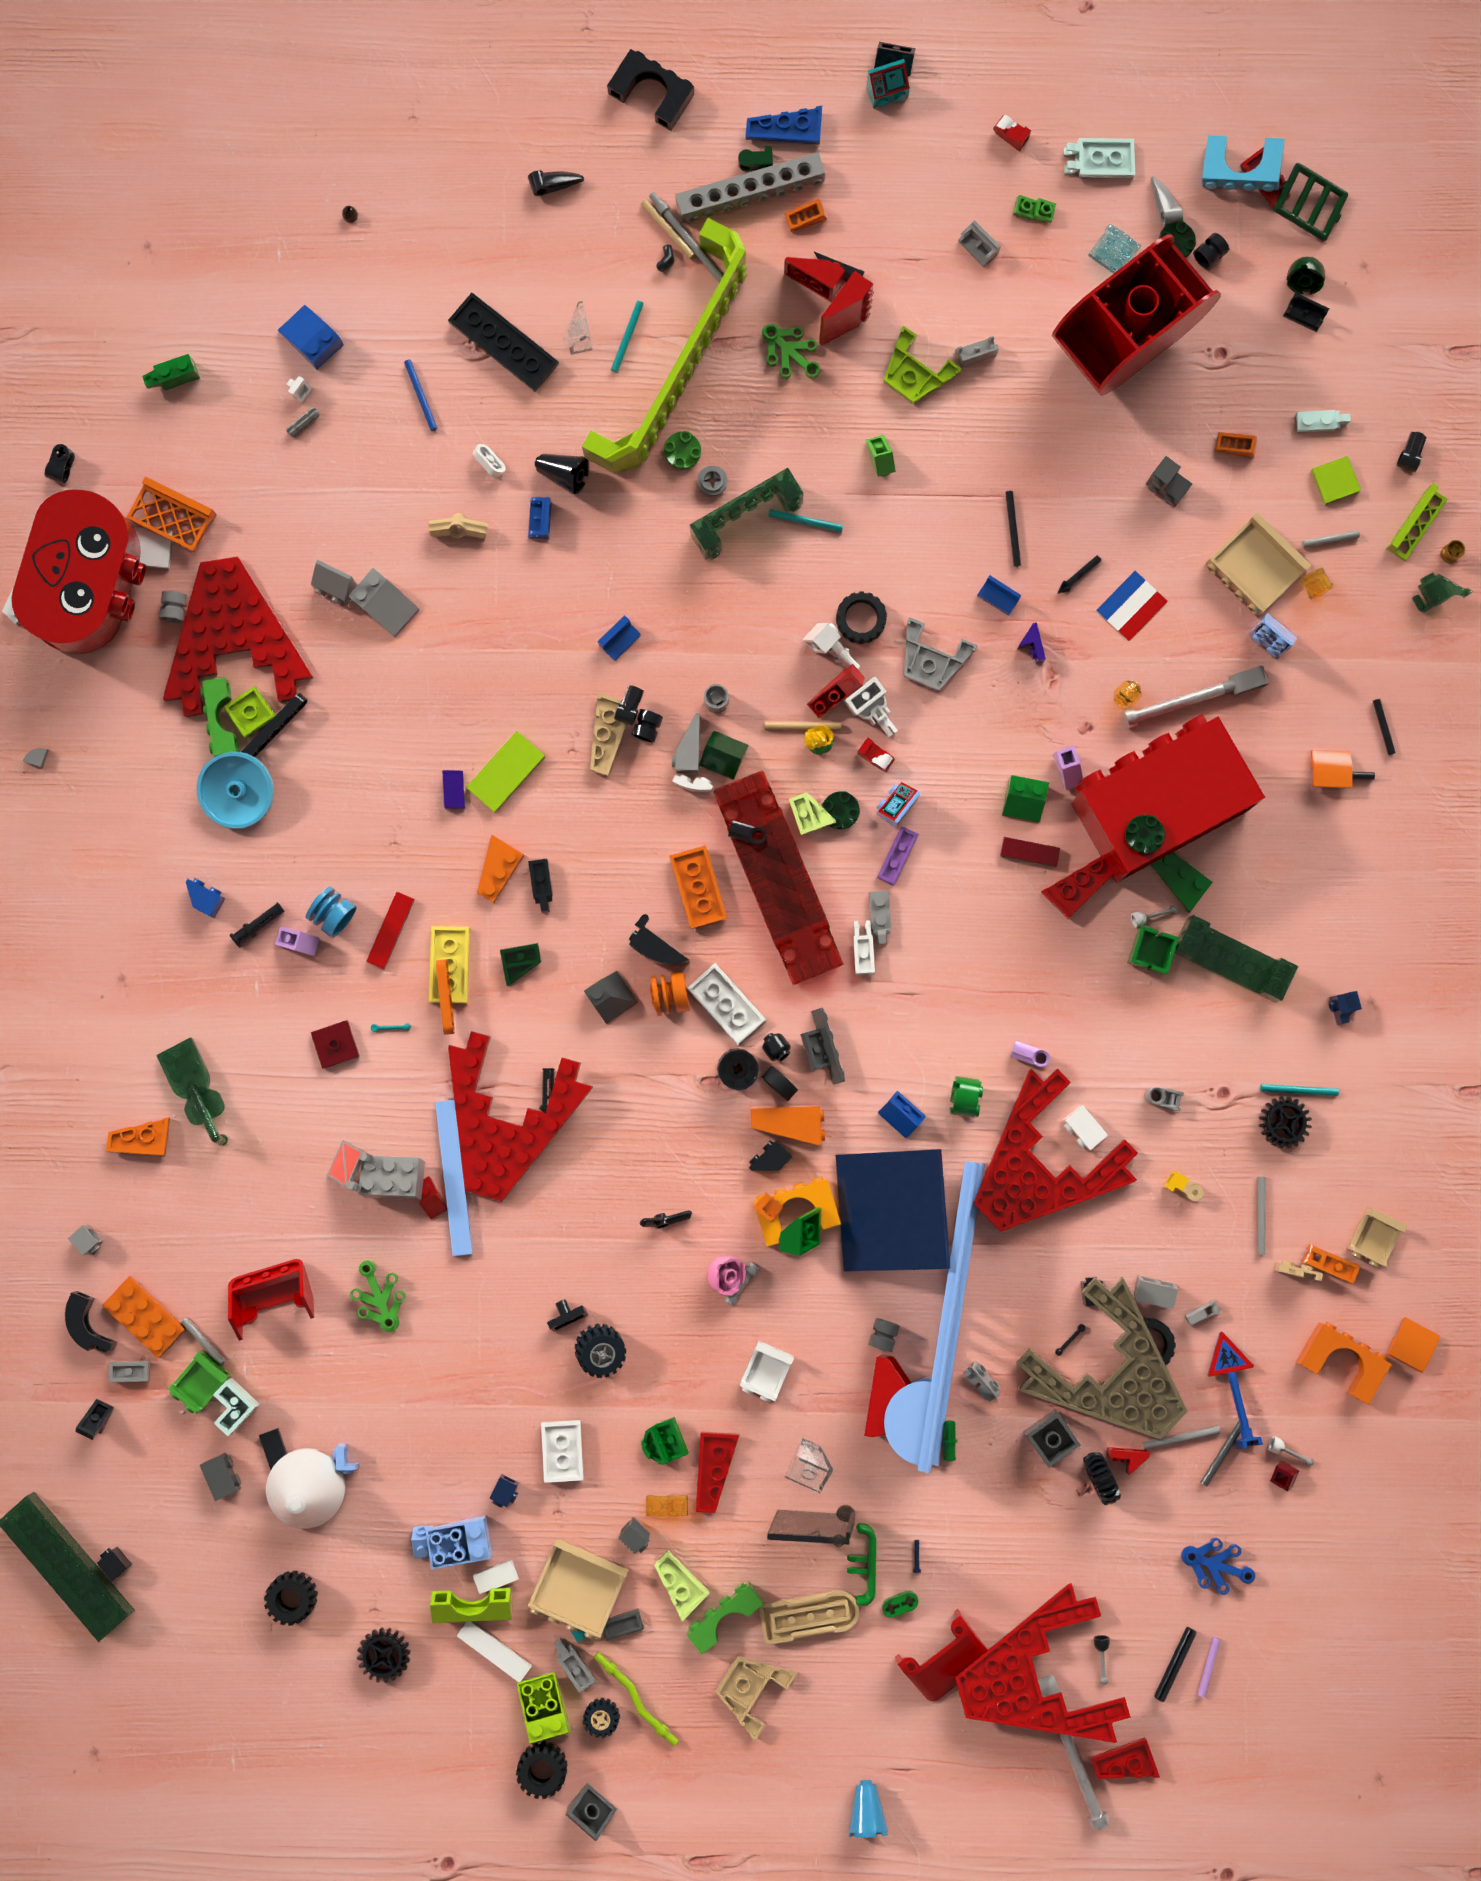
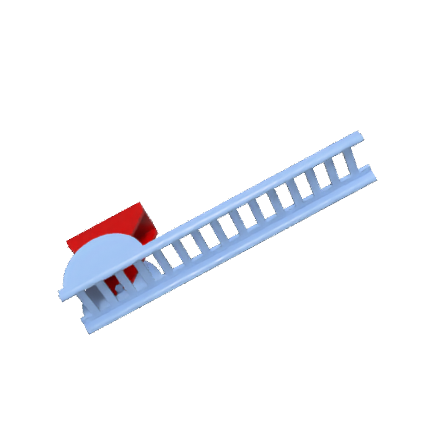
M965 1161L932 1377L911 1382L894 1356L882 1354L876 1357L864 1436L878 1437L886 1435L891 1447L901 1458L909 1463L918 1465V1471L931 1473L932 1465H939L944 1422L978 1210L973 1201L982 1182L983 1163Z

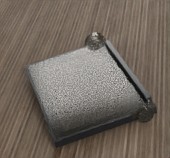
M849 1505L840 1506L836 1513L777 1510L767 1533V1540L834 1544L836 1547H842L844 1544L849 1545L855 1523V1510Z

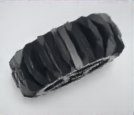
M1280 1096L1278 1101L1273 1098L1272 1104H1265L1268 1110L1261 1109L1265 1116H1259V1120H1264V1124H1259V1127L1265 1128V1130L1261 1131V1134H1268L1265 1140H1272L1271 1145L1276 1146L1278 1144L1279 1148H1283L1286 1145L1287 1148H1291L1292 1144L1294 1146L1299 1145L1298 1140L1301 1142L1305 1141L1302 1135L1309 1136V1132L1305 1130L1306 1128H1312L1311 1125H1307V1121H1311L1312 1118L1305 1116L1309 1113V1110L1302 1111L1305 1104L1301 1103L1298 1105V1099L1292 1101V1098L1287 1096L1285 1100L1283 1096ZM1287 1106L1293 1109L1296 1114L1289 1116L1281 1107ZM1276 1111L1275 1114L1277 1119L1276 1122L1273 1123L1271 1126V1118L1273 1113ZM1282 1119H1291L1286 1123L1287 1126H1279L1282 1124ZM1299 1120L1298 1130L1294 1134V1123ZM1282 1129L1285 1134H1288L1289 1138H1281L1274 1131Z
M1097 1451L1083 1458L1085 1469L1101 1502L1106 1506L1120 1500L1121 1494L1103 1455Z
M381 1627L379 1633L374 1629L372 1635L366 1634V1640L360 1642L362 1647H359L357 1650L360 1653L357 1656V1660L363 1661L359 1664V1668H366L363 1674L365 1675L369 1672V1680L376 1676V1682H380L381 1677L384 1683L388 1682L389 1677L394 1681L396 1675L400 1677L403 1674L402 1670L407 1669L408 1666L405 1663L410 1662V1658L407 1655L411 1653V1650L405 1649L408 1647L409 1642L402 1643L405 1638L404 1635L400 1638L397 1637L399 1631L396 1630L394 1634H391L392 1629L388 1628L385 1633L384 1628ZM385 1640L391 1642V1644L385 1646L377 1641ZM370 1645L375 1654V1659L372 1662L369 1657ZM395 1648H397L399 1653L398 1664L395 1663V1658L392 1655ZM390 1650L387 1656L379 1659L381 1653L383 1654ZM382 1664L391 1669H379L377 1666Z

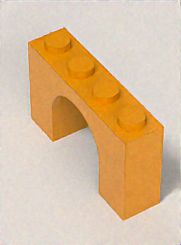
M822 1176L811 1179V1184L804 1185V1182L793 1185L794 1189L788 1191L785 1188L774 1191L775 1195H771L781 1205L791 1198L802 1197L812 1202L815 1208L820 1207L822 1230L841 1224L828 1180H823ZM764 1194L756 1196V1200L753 1201L754 1206ZM756 1210L766 1246L778 1244L780 1232L782 1231L779 1214L773 1222H770Z

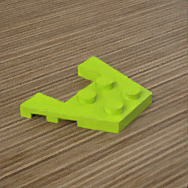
M903 326L883 382L910 403L915 404L960 374L962 369L948 359L937 374L906 352L917 338V335Z

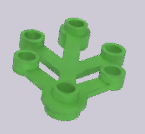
M768 324L762 329V337L768 342L766 362L769 366H775L778 362L777 355H775V343L781 348L782 368L780 369V376L783 379H788L791 376L789 356L805 369V375L808 378L814 379L818 377L820 373L818 363L808 362L796 351L806 349L808 352H814L817 348V342L813 339L786 342L782 338L792 336L795 340L801 339L803 337V329L801 327L779 329L775 324ZM800 331L801 334L799 336H796L794 332ZM773 332L775 335L770 337L768 333ZM813 343L815 346L809 348L808 344ZM773 357L775 358V361L770 362L769 358ZM814 369L816 372L814 374H810L809 370ZM788 370L789 374L784 375L782 371Z
M366 1260L360 1264L359 1271L363 1276H366L374 1297L363 1293L359 1288L353 1289L350 1292V1297L352 1300H361L379 1307L381 1314L370 1311L366 1306L360 1307L357 1314L362 1319L369 1318L379 1322L383 1331L393 1332L399 1326L397 1313L401 1303L406 1298V1294L403 1291L394 1293V1303L389 1312L386 1304L394 1284L398 1282V1275L396 1273L388 1274L386 1276V1285L383 1292H381L374 1276L376 1266L374 1262ZM365 1265H368L370 1267L369 1272L364 1271L363 1268ZM390 1275L395 1277L394 1282L389 1281ZM354 1291L359 1292L360 1295L358 1298H355L353 1296ZM398 1293H401L403 1295L402 1300H398L396 1298V1295ZM361 1309L367 1311L366 1316L361 1315ZM387 1319L392 1320L391 1326L386 1325Z

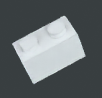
M1083 1105L1077 1107L1063 1119L1065 1123L1063 1125L1069 1134H1075L1078 1138L1076 1142L1082 1149L1091 1150L1108 1136Z

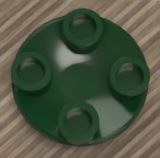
M1180 221L1168 224L1162 229L1158 239L1172 234L1175 238L1174 245L1185 258L1192 253L1196 246V237L1189 225Z
M846 791L830 794L822 804V807L836 820V823L829 825L835 829L851 827L857 821L860 814L858 801Z
M1139 815L1128 823L1125 829V839L1128 846L1135 852L1149 854L1161 847L1165 839V830L1162 823L1155 816Z

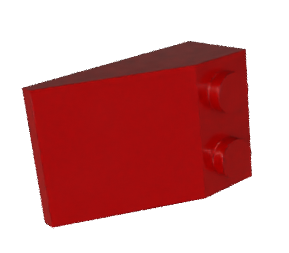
M785 258L784 275L832 303L844 282L845 270L839 263L819 259Z

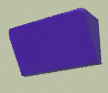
M442 770L444 808L446 810L465 809L463 771Z

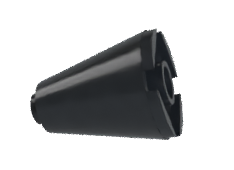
M541 454L536 458L534 464L537 472L574 494L581 492L585 486V482H583L584 476L588 477L589 460L583 456Z

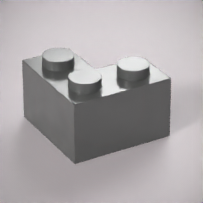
M1165 456L1151 474L1146 485L1152 493H1158L1167 504L1176 507L1192 486V483L1178 473L1181 466Z

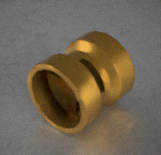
M1452 540L1442 548L1441 558L1447 563L1457 561L1465 553L1464 544L1459 540Z

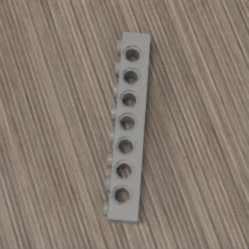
M819 152L677 193L675 194L676 204L682 222H693L699 217L713 216L716 212H727L734 207H744L757 200L765 201L771 196H782L788 191H799L805 186L819 185L822 181H825V171ZM802 171H806V172H808L809 174L806 175V176H803V175H801L800 173H801ZM787 176L791 179L789 181H784L782 178ZM771 182L773 185L766 186L764 183ZM748 187L755 188L754 191H748L746 189ZM731 192L737 193V195L734 197H731L728 194ZM714 197H717V198L720 199V200L717 201V202L711 201V199L714 198ZM694 203L702 204L700 207L693 206Z

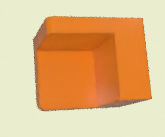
M765 1192L754 1206V1209L770 1222H773L783 1209V1205Z

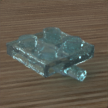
M1109 224L1088 256L1114 274L1132 260L1140 249L1141 244L1124 231Z

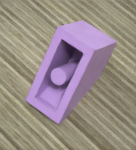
M280 926L275 945L314 956L318 948L319 937Z

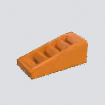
M819 199L785 213L791 232L827 220L823 205ZM816 208L819 213L818 215H815L814 209ZM807 211H810L811 218H808ZM799 214H803L805 221H801ZM792 216L796 217L798 224H794Z
M1219 432L1215 451L1254 458L1257 436ZM1224 438H1227L1226 447H1222ZM1231 439L1235 440L1234 448H1230ZM1239 441H1243L1241 449H1238ZM1247 442L1250 443L1249 450H1246Z

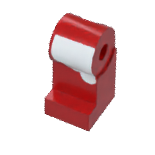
M1002 115L993 127L994 132L1018 151L1022 149L1031 134L1029 128L1026 126L1023 128L1007 115Z
M868 737L857 752L860 757L883 772H887L895 761L894 757Z

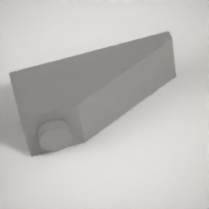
M700 713L695 714L676 749V756H672V767H675L676 773H699Z

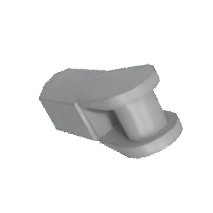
M1212 1300L1186 1314L1185 1318L1188 1324L1192 1327L1220 1313L1222 1310L1218 1308L1217 1300ZM1208 1307L1211 1310V1313L1207 1314L1205 1311V1309Z

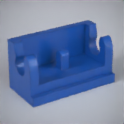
M550 497L531 498L528 538L549 539L552 504Z

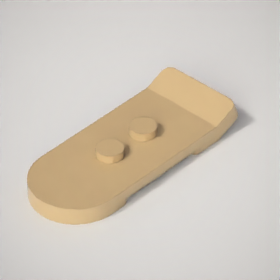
M844 1590L829 1591L775 1602H765L759 1608L764 1639L767 1644L784 1643L800 1638L847 1631L856 1624L859 1618V1606L856 1604L855 1597Z

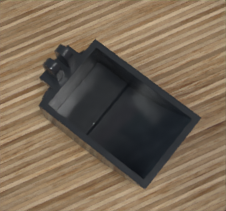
M643 914L635 924L640 930L638 932L635 930L629 937V945L649 961L659 965L681 966L690 963L688 958L645 927L649 921L648 915Z

